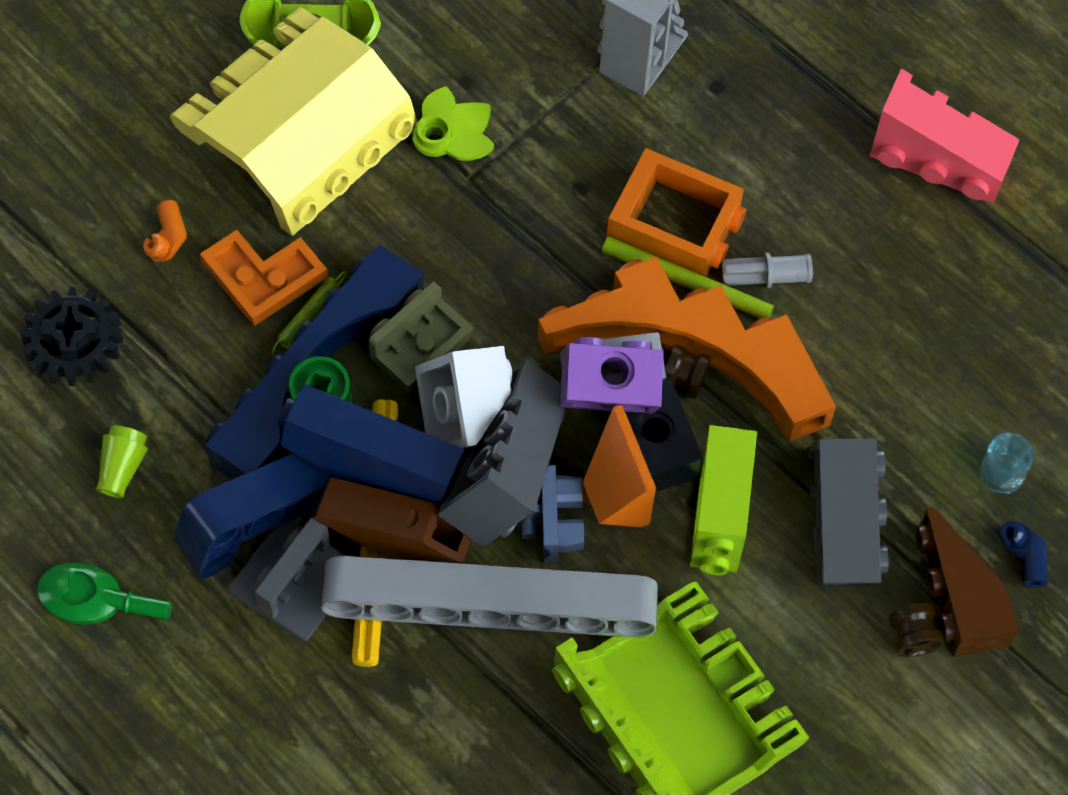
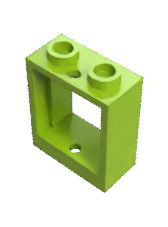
M714 425L709 426L700 474L690 567H698L702 572L711 575H725L728 572L737 573L747 533L757 431Z

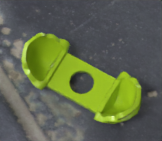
M246 0L239 20L242 32L249 42L255 44L260 39H263L277 49L285 48V46L275 37L273 29L280 22H284V19L298 7H302L320 18L324 16L367 45L376 38L381 26L378 12L371 0H343L342 5L281 4V0Z

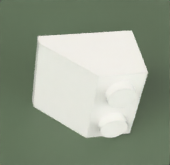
M504 346L455 351L415 366L425 433L463 449L476 446L511 394L512 367L509 360L506 359Z

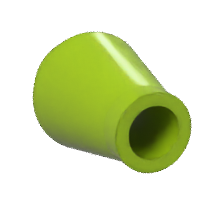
M112 425L109 433L103 435L99 481L96 491L114 498L124 497L128 484L148 451V448L145 446L147 439L145 434L132 428Z

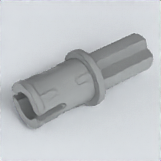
M765 252L763 257L725 259L721 264V278L723 284L727 286L765 284L766 288H772V284L811 283L813 278L812 258L810 254L771 257L770 252Z

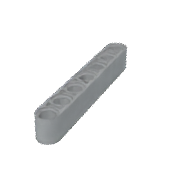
M337 556L325 562L321 610L327 615L345 619L645 637L654 634L657 630L658 584L654 579L640 575Z

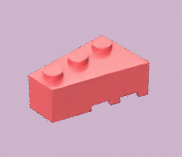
M901 69L882 110L870 157L878 159L888 167L901 168L920 175L929 183L943 184L959 190L971 199L985 200L994 204L1019 139L973 111L968 117L946 104L948 96L938 90L933 95L928 94L910 83L913 75Z

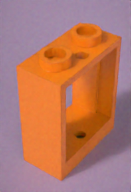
M645 148L608 218L607 237L611 236L707 277L711 267L720 268L727 254L729 244L725 243L729 232L737 233L742 225L747 211L746 208L741 207L744 189ZM656 182L721 209L703 247L637 220Z

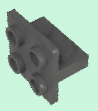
M311 518L304 528L293 521H289L273 528L230 584L229 592L232 596L293 636L306 642L327 615L321 610L325 562L332 557L346 555L330 546L328 527L319 521Z

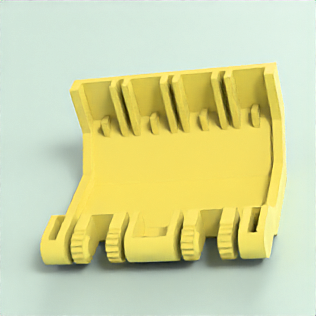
M298 7L284 19V22H280L273 29L275 37L285 46L283 50L280 51L270 43L260 39L253 45L254 49H248L221 72V77L216 76L210 81L209 84L214 94L222 100L218 105L196 93L189 99V104L184 103L170 115L172 123L182 134L198 145L207 142L245 169L270 199L280 228L291 236H294L306 224L312 222L326 206L338 196L344 194L351 184L368 169L377 165L381 158L400 141L406 139L417 123L410 96L370 46L324 16L318 18L302 7Z

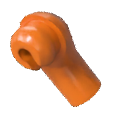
M166 200L156 206L162 229L159 233L152 234L153 240L146 238L143 244L145 254L155 262H165L172 259L187 238L178 203L174 200Z

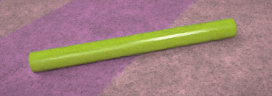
M611 236L607 237L602 248L603 253L626 263L636 259L645 261L656 256ZM657 256L669 281L692 291L700 288L710 290L722 285L733 308L758 319L771 316L774 305Z

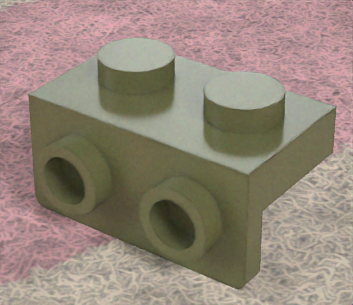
M432 282L426 289L414 291L404 302L403 309L392 319L385 318L373 328L369 336L370 360L405 392L410 394L418 387L415 366L458 351L474 336V327L442 299L441 287L437 283Z

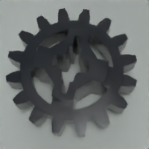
M70 287L68 296L61 298L56 290L51 291L52 302L46 304L38 299L35 301L38 314L26 313L24 316L28 328L20 330V336L25 345L22 349L26 360L32 361L37 375L47 370L50 383L55 384L61 376H66L69 386H74L76 377L83 375L88 383L93 382V370L98 369L106 374L109 371L106 359H119L120 357L116 344L123 343L124 338L121 328H118L121 326L119 315L117 312H111V306L107 298L96 303L93 290L89 289L83 297H78L75 287ZM50 354H57L61 359L56 358Z

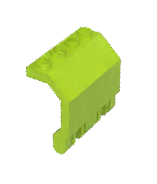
M696 581L684 586L657 605V630L652 635L645 637L613 636L594 649L577 652V643L573 638H570L555 648V667L552 668L555 679L567 694L573 691L583 705L580 708V713L585 723L593 733L596 734L601 731L611 746L607 750L616 768L622 774L629 772L639 786L636 789L637 795H730L766 772L776 762L797 750L809 739V736L796 719L788 722L793 714L787 706L775 709L757 723L750 717L747 711L757 704L766 701L773 693L774 688L768 680L761 682L765 675L740 641L733 643L737 637L731 628L719 631L701 644L697 643L692 634L710 624L717 616L718 610L712 603L707 604L709 598Z

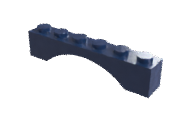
M380 244L370 256L363 255L354 265L351 271V278L341 289L336 287L329 293L323 303V310L314 321L307 320L299 328L294 338V344L284 355L282 353L277 354L271 360L263 380L256 388L249 387L241 395L236 405V411L226 422L220 421L213 427L206 440L210 465L232 480L283 458L281 441L284 427L278 425V419L286 400L290 398L289 380L295 367L308 358L316 356L328 357L351 341L370 334L381 320L385 318L392 319L403 309L404 302L414 291L418 289L424 290L423 273Z

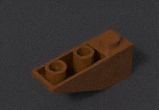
M332 477L326 483L313 518L387 559L463 564L471 542L469 537L437 515L441 506L436 503Z
M933 506L926 507L920 524L915 527V539L919 552L921 554L926 553L930 566L926 573L928 590L931 597H938L942 612L938 615L939 631L942 632L944 641L950 642L953 657L1009 648L1018 629L1006 586Z

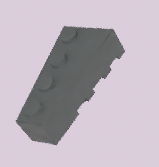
M527 358L512 369L510 396L477 445L468 448L437 514L481 547L486 546L499 536L502 538L507 537L520 521L535 512L558 430L566 415L565 408L560 407L561 383Z

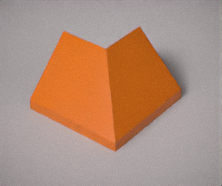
M622 405L613 407L583 480V502L593 507L599 524L641 528L650 525L656 486Z

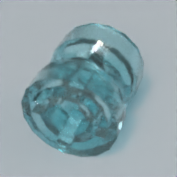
M1016 433L997 435L990 442L979 467L980 478L984 485L997 493L1016 491L1023 484L1034 461V449L1030 442Z

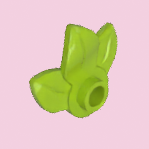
M445 86L435 90L422 103V118L416 123L412 132L414 146L426 156L438 157L448 154L461 161H472L488 155L494 149V143L483 132L489 123L491 106L487 103L475 102L456 104L455 98L448 87ZM430 135H438L441 139L430 140L428 137Z

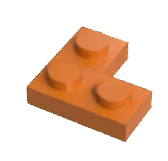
M235 230L200 253L202 264L253 326H256L328 278L327 268L301 237L265 261L259 257L238 230Z

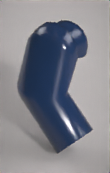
M1017 521L1004 523L1000 528L999 537L1003 546L1023 563L1024 585L1031 588L1046 586L1048 578L1045 541L1023 523Z

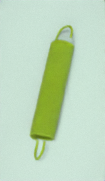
M343 271L336 279L327 278L285 329H283L273 347V358L275 357L274 350L277 344L280 342L282 346L289 349L294 344V338L299 328L307 320L313 322L323 310V303L329 293L336 287L341 289L339 285L345 279L346 271ZM344 274L343 278L338 284L334 282L337 281Z

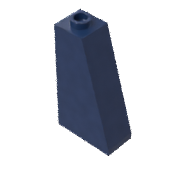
M306 384L301 388L296 400L291 398L286 400L278 419V425L284 427L281 446L336 479L433 502L440 506L457 474L464 452L463 448Z

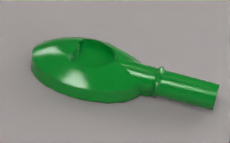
M64 563L54 566L44 573L37 586L38 597L43 607L59 620L73 624L100 623L112 617L118 610L124 611L126 614L130 612L168 621L172 611L171 601L134 594L132 591L123 592L110 573L86 563Z

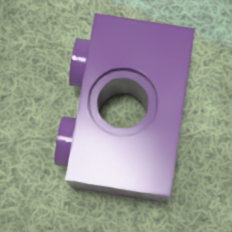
M576 338L575 344L569 343L562 352L560 407L612 411L613 407L622 405L625 412L653 414L662 405L664 350L650 349L651 344L645 341L622 342V347L604 346V340L600 338ZM607 363L617 366L622 373V383L619 385L607 383L601 375V366Z

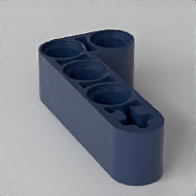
M290 454L197 495L184 507L174 540L200 578L214 576L231 564L237 554L240 543L316 510L328 479L335 477L296 454Z

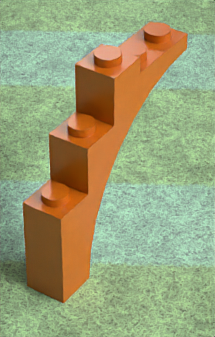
M657 256L645 261L636 259L624 264L619 271L615 272L613 291L601 290L595 292L584 302L569 308L566 306L553 308L538 320L537 340L544 354L562 350L567 344L575 343L576 338L580 337L609 339L659 332L662 348L673 350L674 346L678 344L685 347L689 354L695 356L701 353L711 356L709 365L717 368L743 386L770 413L788 442L831 425L836 406L787 314L773 320L770 317L759 319L745 330L722 285L710 290L706 288L696 289L680 301Z

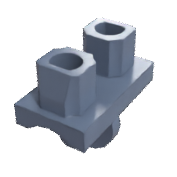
M556 465L548 466L541 488L542 504L537 503L535 512L516 525L522 528V538L524 539L535 538L536 526L542 525L544 563H558V552L584 549L583 519L557 520V508H582V478L556 476Z

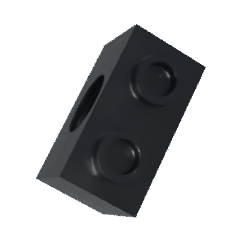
M671 378L663 380L662 405L653 414L625 412L656 486V492L700 478L704 460ZM658 433L666 440L653 443L648 441L644 435Z

